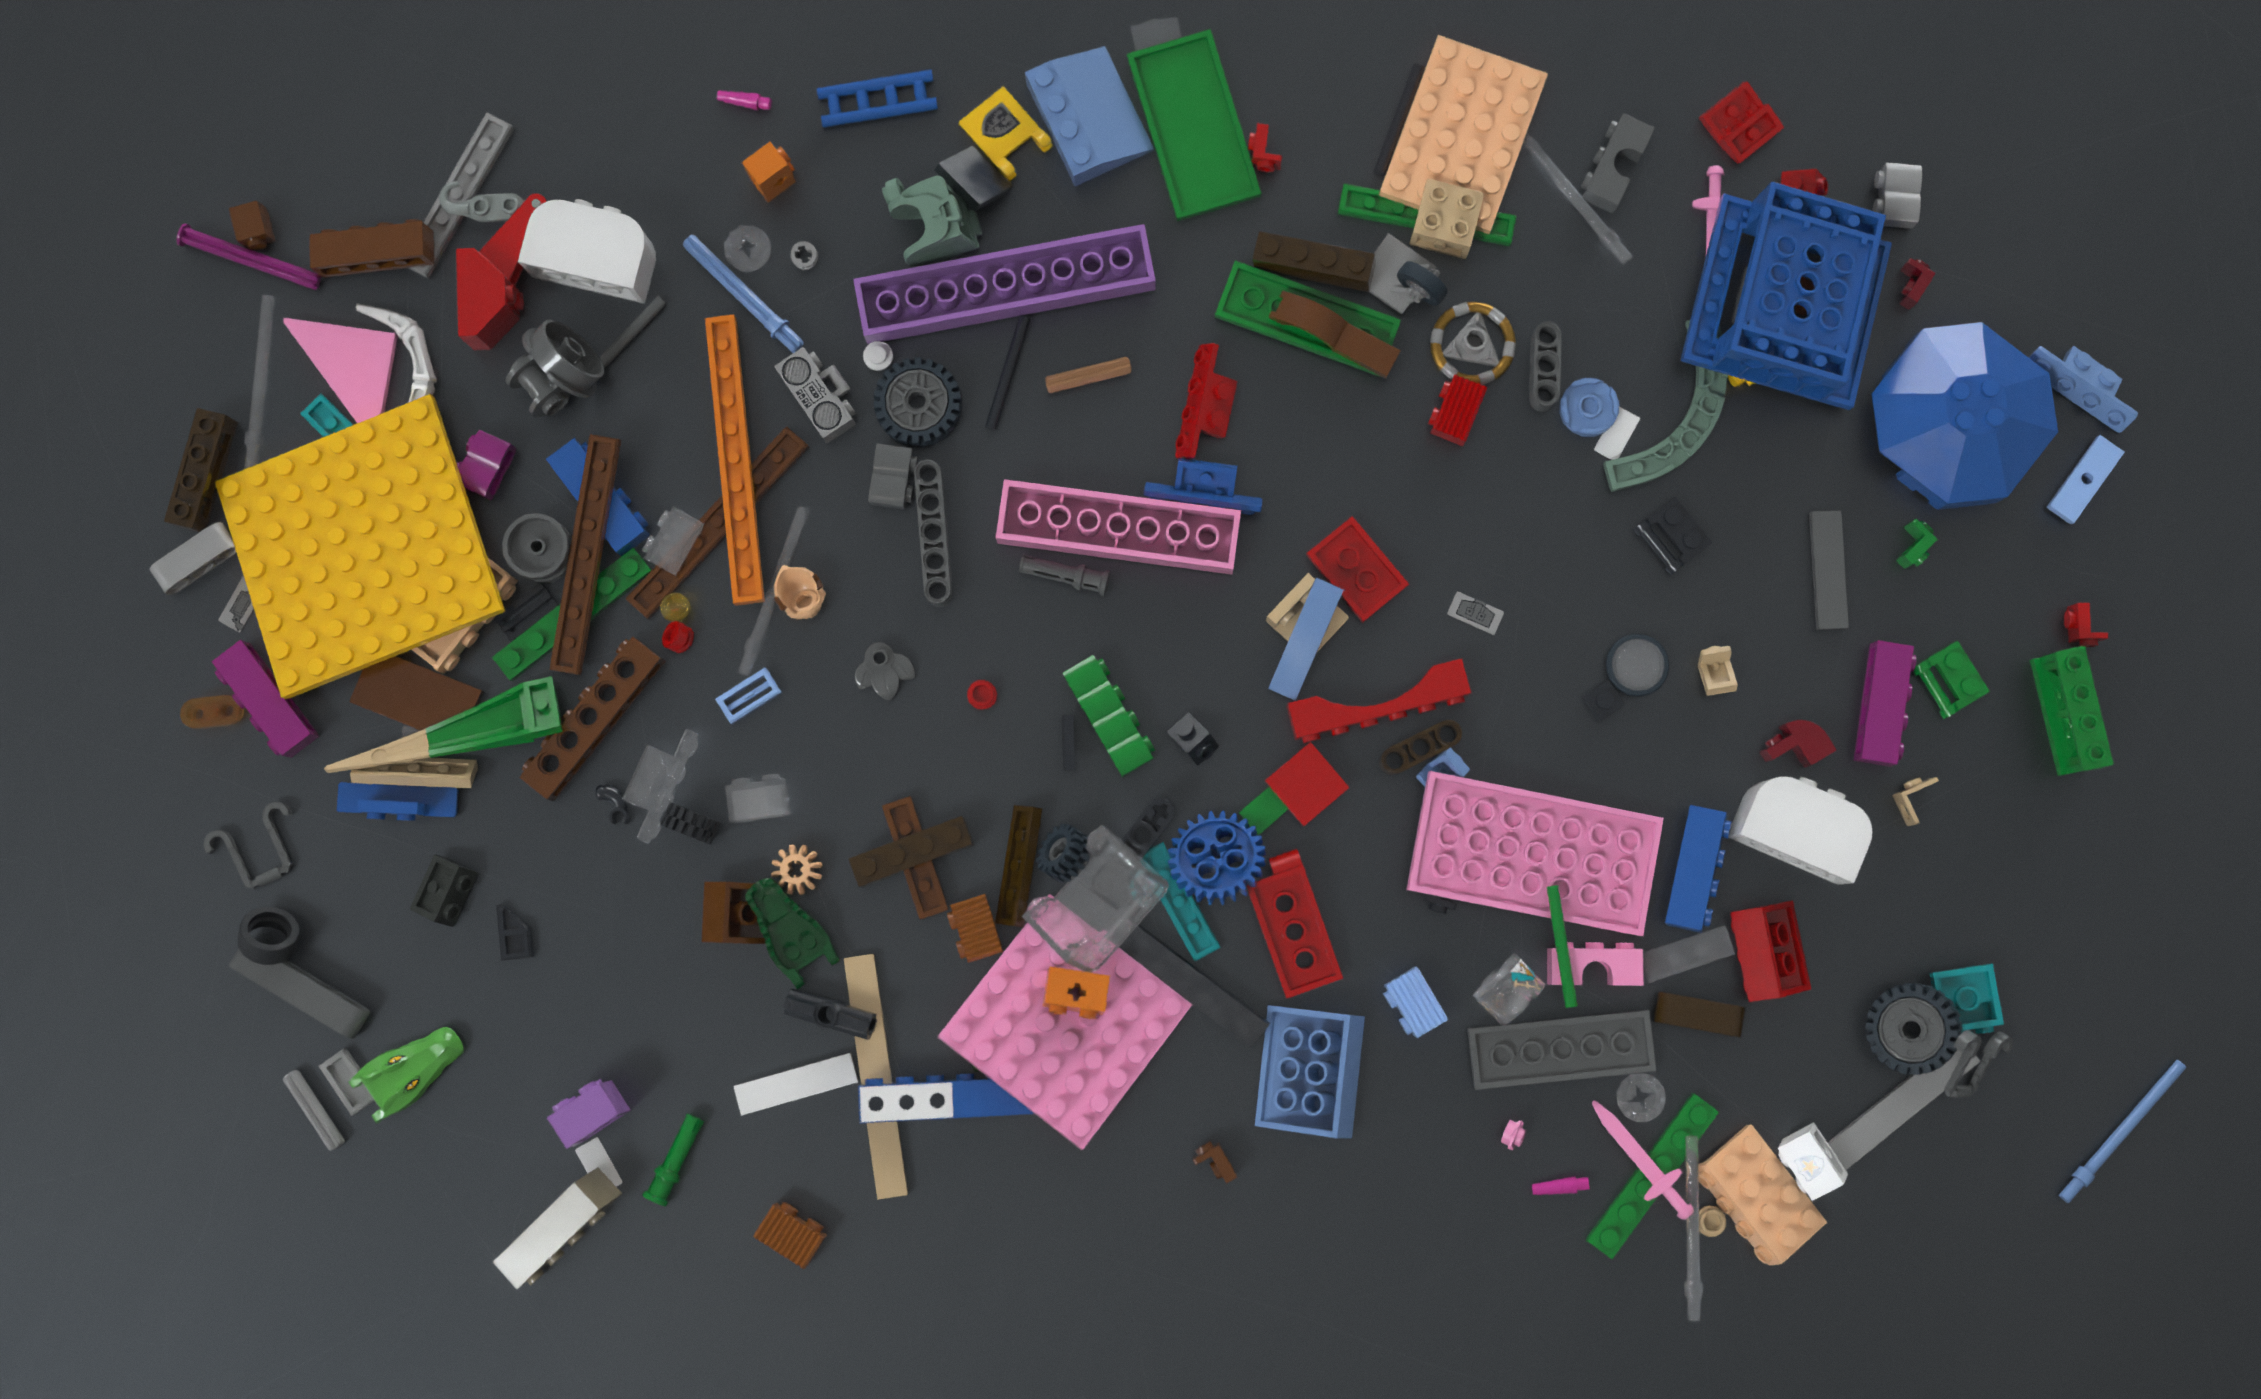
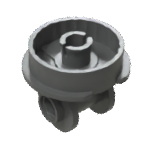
M545 320L538 328L528 329L524 333L522 342L528 354L521 356L513 363L506 377V383L511 389L523 387L533 399L529 407L533 417L539 418L545 415L551 416L556 414L566 406L571 394L581 398H589L595 393L597 388L596 382L603 376L604 366L598 354L583 337L570 327L555 320Z

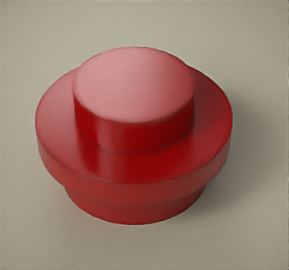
M978 680L970 685L967 698L974 708L986 710L995 704L997 691L991 682Z

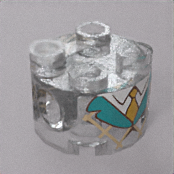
M1515 953L1502 964L1503 968L1497 973L1495 971L1490 973L1482 981L1483 985L1473 994L1476 1000L1501 1026L1508 1024L1529 1005L1528 1002L1532 998L1535 999L1546 985Z

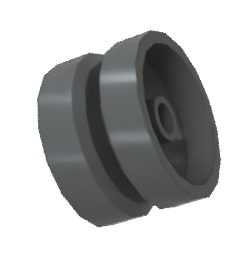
M540 513L525 514L514 520L506 530L502 542L503 556L509 567L529 581L542 584L554 583L566 576L572 534L551 516Z

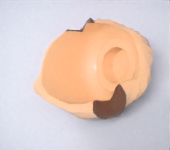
M783 565L778 572L774 584V600L780 610L785 611L791 618L797 620L812 619L821 610L826 592L817 574H814L809 569Z

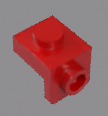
M1257 123L1256 133L1250 132L1248 150L1253 151L1252 165L1263 172H1273L1274 169L1280 170L1282 156L1265 153L1269 125Z
M1816 168L1781 172L1782 185L1823 197L1828 193V181Z
M2076 603L2067 607V611L2064 614V626L2068 629V642H2079V647L2099 646L2098 642L2108 639V632H2091L2090 603Z

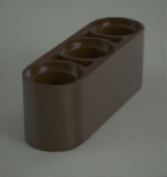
M1445 720L1388 748L1379 758L1381 770L1388 775H1397L1440 754L1450 747L1452 748L1462 738L1460 725L1453 720ZM1442 727H1449L1454 731L1452 742H1445L1441 739L1440 729ZM1422 740L1427 744L1428 752L1426 755L1421 756L1414 752V741ZM1395 753L1399 755L1401 766L1398 769H1392L1387 765L1386 757L1388 754Z
M1659 992L1654 1022L1741 1038L1746 1007Z

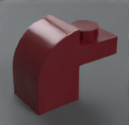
M1795 720L1779 726L1784 738L1781 734H1778L1765 742L1767 748L1760 751V754L1765 762H1768L1792 749L1802 766L1807 767L1820 761L1837 749L1827 733L1819 725L1807 720Z

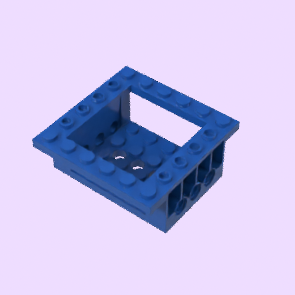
M1772 181L1753 201L1723 194L1720 197L1680 361L1846 410L1854 408L1892 245L1891 242L1881 240L1886 215ZM1741 233L1755 236L1734 325L1720 338H1716ZM1807 252L1820 255V262L1810 261L1807 257ZM1801 277H1808L1812 280L1813 290L1808 291L1801 286ZM1794 305H1801L1806 309L1807 317L1805 319L1798 318L1794 314Z

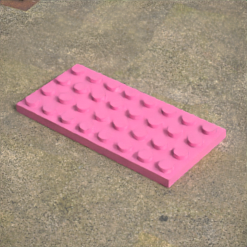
M1428 771L1406 890L1551 919L1546 887L1558 885L1565 922L1643 936L1664 818Z

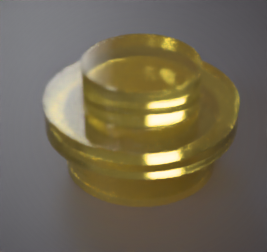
M671 593L664 597L660 610L665 619L679 621L688 616L691 606L689 600L682 594Z

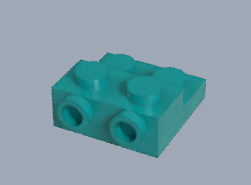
M1993 964L1929 973L1931 986L1943 992L1944 996L1948 999H1951L1954 1003V1008L1958 1010L1959 1019L1962 1022L1961 1033L1975 1029L1976 1034L1995 1031L1994 1026L2004 1025Z

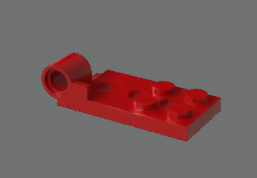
M1294 849L1268 858L1274 875L1255 881V888L1248 885L1246 887L1286 999L1343 979L1298 850ZM1281 895H1288L1293 899V905L1287 911H1281L1276 907V900ZM1292 923H1298L1303 927V933L1298 939H1290L1286 935V929ZM1303 951L1313 955V961L1308 967H1300L1296 963L1297 955Z

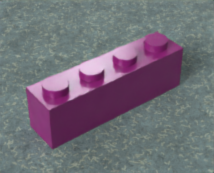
M239 640L211 661L217 669L214 672L217 678L224 685L231 687L234 691L232 695L234 701L242 709L246 708L252 716L249 718L250 722L259 732L263 731L269 738L267 744L277 756L281 755L292 758L320 737L292 698L287 700L281 698L273 672L251 643Z
M1880 640L1870 644L1853 761L1893 766L1897 765L1898 760L1902 759L1904 743H1901L1902 731L1906 730L1908 724V714L1905 713L1906 701L1908 702L1912 695V684H1909L1910 672H1913L1916 666V655L1913 654L1914 646Z

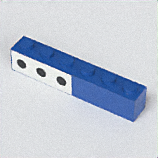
M974 1073L956 1074V1080H944V1075L926 1076L925 1082H914L913 1076L895 1077L896 1083L883 1084V1078L865 1079V1085L858 1086L860 1123L1035 1114L989 1077L975 1079Z

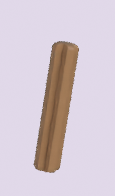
M1123 357L1047 376L1045 382L1048 392L1054 393L1129 374L1132 368L1129 358Z

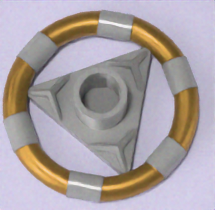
M1464 302L1452 306L1439 317L1432 329L1430 347L1437 367L1449 379L1452 380L1454 375H1458L1477 384L1484 385L1498 379L1509 368L1515 355L1516 338L1511 323L1497 308L1482 302ZM1475 312L1476 314L1442 352L1441 345L1444 329L1448 323L1456 317ZM1481 314L1487 315L1499 325L1504 334L1505 344L1500 362ZM1445 358L1495 367L1492 370L1477 375H1468L1459 372Z

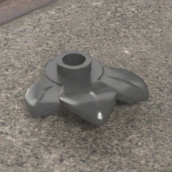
M875 642L867 647L864 655L865 661L857 667L855 673V680L859 689H865L872 685L876 693L886 700H891L895 696L899 680L915 678V670L911 661L903 654L894 653L892 648L884 642ZM882 652L885 655L884 661L876 662L873 658L874 654Z

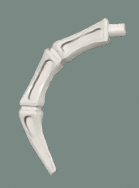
M357 303V311L390 326L409 350L413 361L412 379L414 383L411 386V395L408 403L428 394L433 396L435 392L434 384H436L437 379L428 354L423 330L418 326V323L405 315L388 309Z

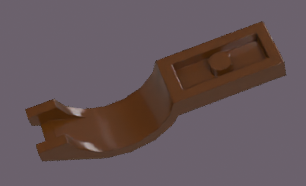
M1282 290L1280 294L1282 301L1276 312L1271 311L1268 318L1282 325L1295 326L1316 336L1326 343L1333 352L1385 379L1387 378L1401 350L1347 323L1345 319L1327 307Z

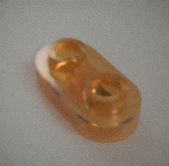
M229 695L194 698L183 704L180 710V717L186 726L194 729L223 727L238 723L243 716L244 709ZM228 706H231L233 709L230 716L225 714ZM199 709H201L203 711V716L201 719L198 720L196 718V712Z

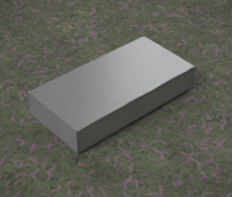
M347 1048L342 1049L319 1065V1068L351 1116L356 1115L375 1101L364 1084L353 1089L348 1083L361 1069Z

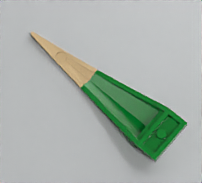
M552 676L523 682L449 719L391 743L327 765L324 770L327 773L530 743L534 742V738L563 732L555 681Z

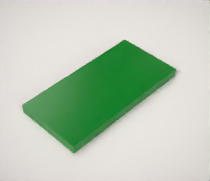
M1211 29L1128 53L1127 60L1177 221L1261 197V190Z

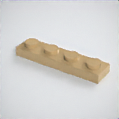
M425 758L352 769L350 777L352 783L471 788L478 771L477 760Z

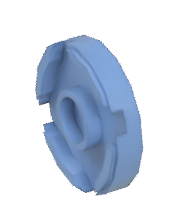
M1583 378L1574 381L1565 390L1560 400L1559 413L1563 424L1571 432L1581 437H1595L1604 434L1613 426L1619 414V400L1611 386L1609 387L1603 383L1604 381L1597 378Z

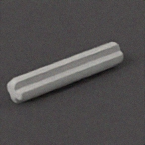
M298 1070L291 1071L283 1078L285 1085L328 1150L332 1151L339 1148L345 1142L344 1138Z

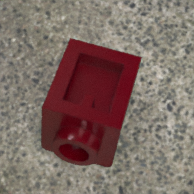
M1911 258L1900 269L1902 273L1910 277L1901 290V293L1905 296L1900 302V305L1908 310L1919 301L1936 274L1930 270L1927 263Z

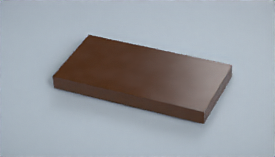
M394 656L362 670L349 702L418 730H423L479 705L484 691Z

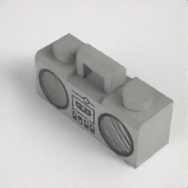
M803 347L774 366L826 444L856 425L852 418L856 412L847 399L842 402L839 399L847 394L851 388L835 365L820 372L819 369L823 367V364L814 351L808 354ZM828 378L837 389L833 393H830L823 382Z

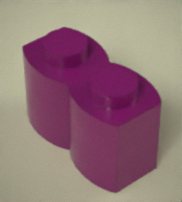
M479 430L476 435H472L466 445L467 456L463 461L458 462L457 466L465 490L491 501L499 489L503 475L513 460L516 448L509 442Z

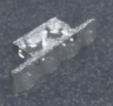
M685 730L674 756L646 745L625 791L623 800L648 810V814L637 836L638 839L649 844L652 838L655 839L661 829V822L659 821L662 814L666 811L669 802H673L674 795H672L676 783L680 784L685 776V763L689 756H693L698 747V740H696L698 734L693 731Z

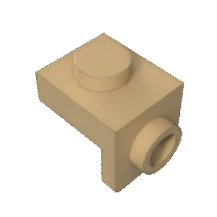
M1711 646L1700 652L1698 669L1707 696L1737 690L1738 684L1730 662L1732 653L1730 646Z

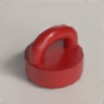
M673 621L665 628L662 634V645L673 652L683 653L691 646L694 632L687 625L679 621Z

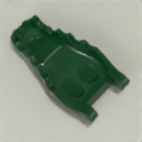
M764 878L754 883L747 890L746 900L757 917L768 954L774 964L791 980L797 990L805 985L799 971L823 955L826 956L827 961L832 966L840 962L832 942L823 927L789 898L775 880Z

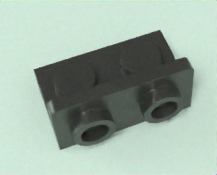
M434 854L410 906V910L433 922L453 927L460 916L478 873Z

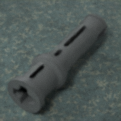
M1023 554L1019 565V573L1031 574L1071 584L1075 590L1079 591L1082 588L1099 592L1100 596H1105L1111 573L1109 570L1101 572L1088 569L1084 564L1077 567L1026 554Z

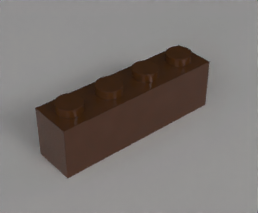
M408 219L405 223L401 224L382 222L378 223L376 227L368 228L351 226L349 230L343 231L324 229L321 233L310 234V268L323 278L435 265L434 231L418 219Z

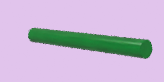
M1549 886L1546 889L1565 1008L1577 1007L1559 886Z

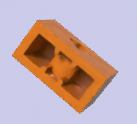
M768 142L742 162L750 180L767 202H770L796 182L792 174L795 168L791 164V159L781 146L776 149L771 142Z
M1050 966L1047 970L1042 1007L1049 1008L1048 1012L1053 1014L1066 1015L1067 1011L1079 1012V1017L1097 1019V1015L1102 1016L1106 1010L1110 975ZM1074 987L1078 988L1079 994L1084 995L1080 996L1078 1001H1074L1073 995L1068 994Z

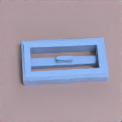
M765 667L715 700L730 724L733 725L782 694V691ZM763 677L766 678V682L728 706L725 704V701ZM769 687L772 688V691L732 715L731 711Z

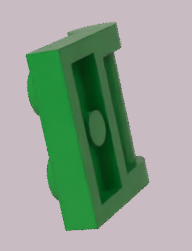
M1958 641L1953 642L1918 663L1913 671L1916 676H1920L1941 709L1938 712L1943 719L1955 714L1960 709L1990 692ZM1932 666H1935L1956 701L1950 702L1931 672L1930 668Z

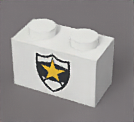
M1814 1122L1782 1139L1778 1147L1779 1157L1786 1167H1790L1796 1175V1182L1803 1193H1808L1812 1200L1844 1185L1848 1173Z

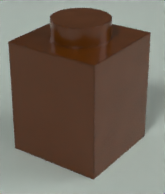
M257 200L228 208L236 240L242 246L250 250H260L265 248L268 243L275 242L267 208Z

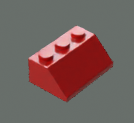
M1793 900L1730 912L1732 919L1731 928L1735 934L1738 948L1737 957L1741 963L1744 977L1743 986L1749 1002L1782 998L1811 990Z

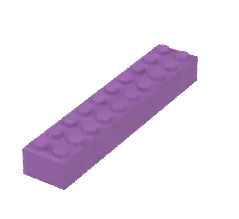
M1145 224L853 279L863 335L867 344L1156 290V280Z

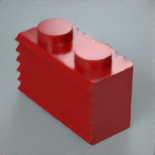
M1454 375L1451 382L1445 380L1439 397L1444 399L1440 409L1434 407L1428 424L1433 426L1430 434L1463 446L1474 423L1487 387L1458 375Z

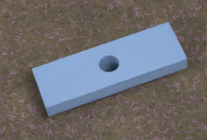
M2097 436L2046 508L2069 524L2075 523L2122 457L2124 451L2103 436ZM2082 476L2087 480V484L2082 482Z

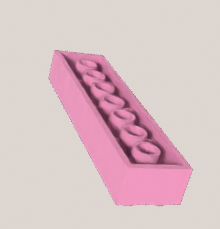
M1004 479L996 540L998 544L1232 575L1241 510Z

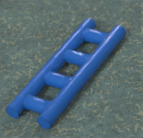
M932 70L817 88L818 99L828 100L830 115L821 116L823 128L938 109L936 97L927 99L925 83L933 81ZM913 85L916 101L899 103L896 87ZM885 89L887 105L870 108L868 92ZM856 94L858 110L841 113L839 97Z

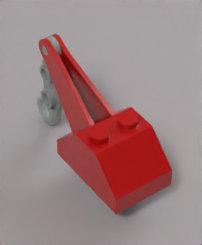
M453 181L446 184L440 191V204L446 212L457 216L462 215L478 222L506 221L479 252L475 248L456 249L458 336L473 350H490L520 320V310L524 309V298L522 292H519L515 286L523 267L519 264L518 259L529 219L534 210L547 202L544 196L537 193L530 195L526 200H523L517 194L505 193L477 195L461 204H453L449 201L448 194L453 188L460 185L458 181Z

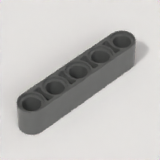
M926 459L919 462L914 471L923 587L927 600L935 607H943L950 603L953 596L944 479L940 466L935 461ZM927 469H933L937 472L935 479L930 482L921 479L922 473ZM929 498L939 500L938 507L933 511L924 509V503ZM931 527L941 529V535L936 540L926 538V532ZM934 556H940L944 559L942 567L936 570L929 568V560ZM937 585L946 587V594L940 599L931 597V590Z
M238 948L229 963V966L235 971L348 1038L355 1039L371 1013L361 1004L288 960L276 965H261L247 959Z

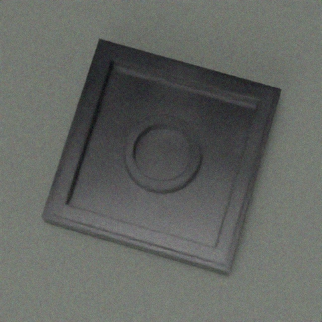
M974 146L938 163L935 168L936 173L943 177L946 183L974 211L1008 194L1013 188V185Z

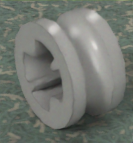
M801 241L792 247L791 259L798 268L810 269L816 265L818 253L811 243ZM804 248L808 253H812V257H808L809 261L806 263L797 258V253L801 254L800 250Z

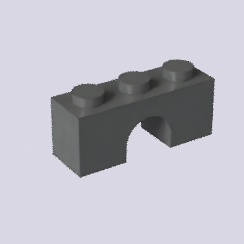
M1624 113L1618 122L1612 120L1605 137L1610 138L1606 148L1600 146L1593 160L1598 165L1594 173L1588 171L1580 187L1585 189L1581 199L1613 214L1631 180L1616 171L1614 160L1628 158L1638 162L1655 127Z

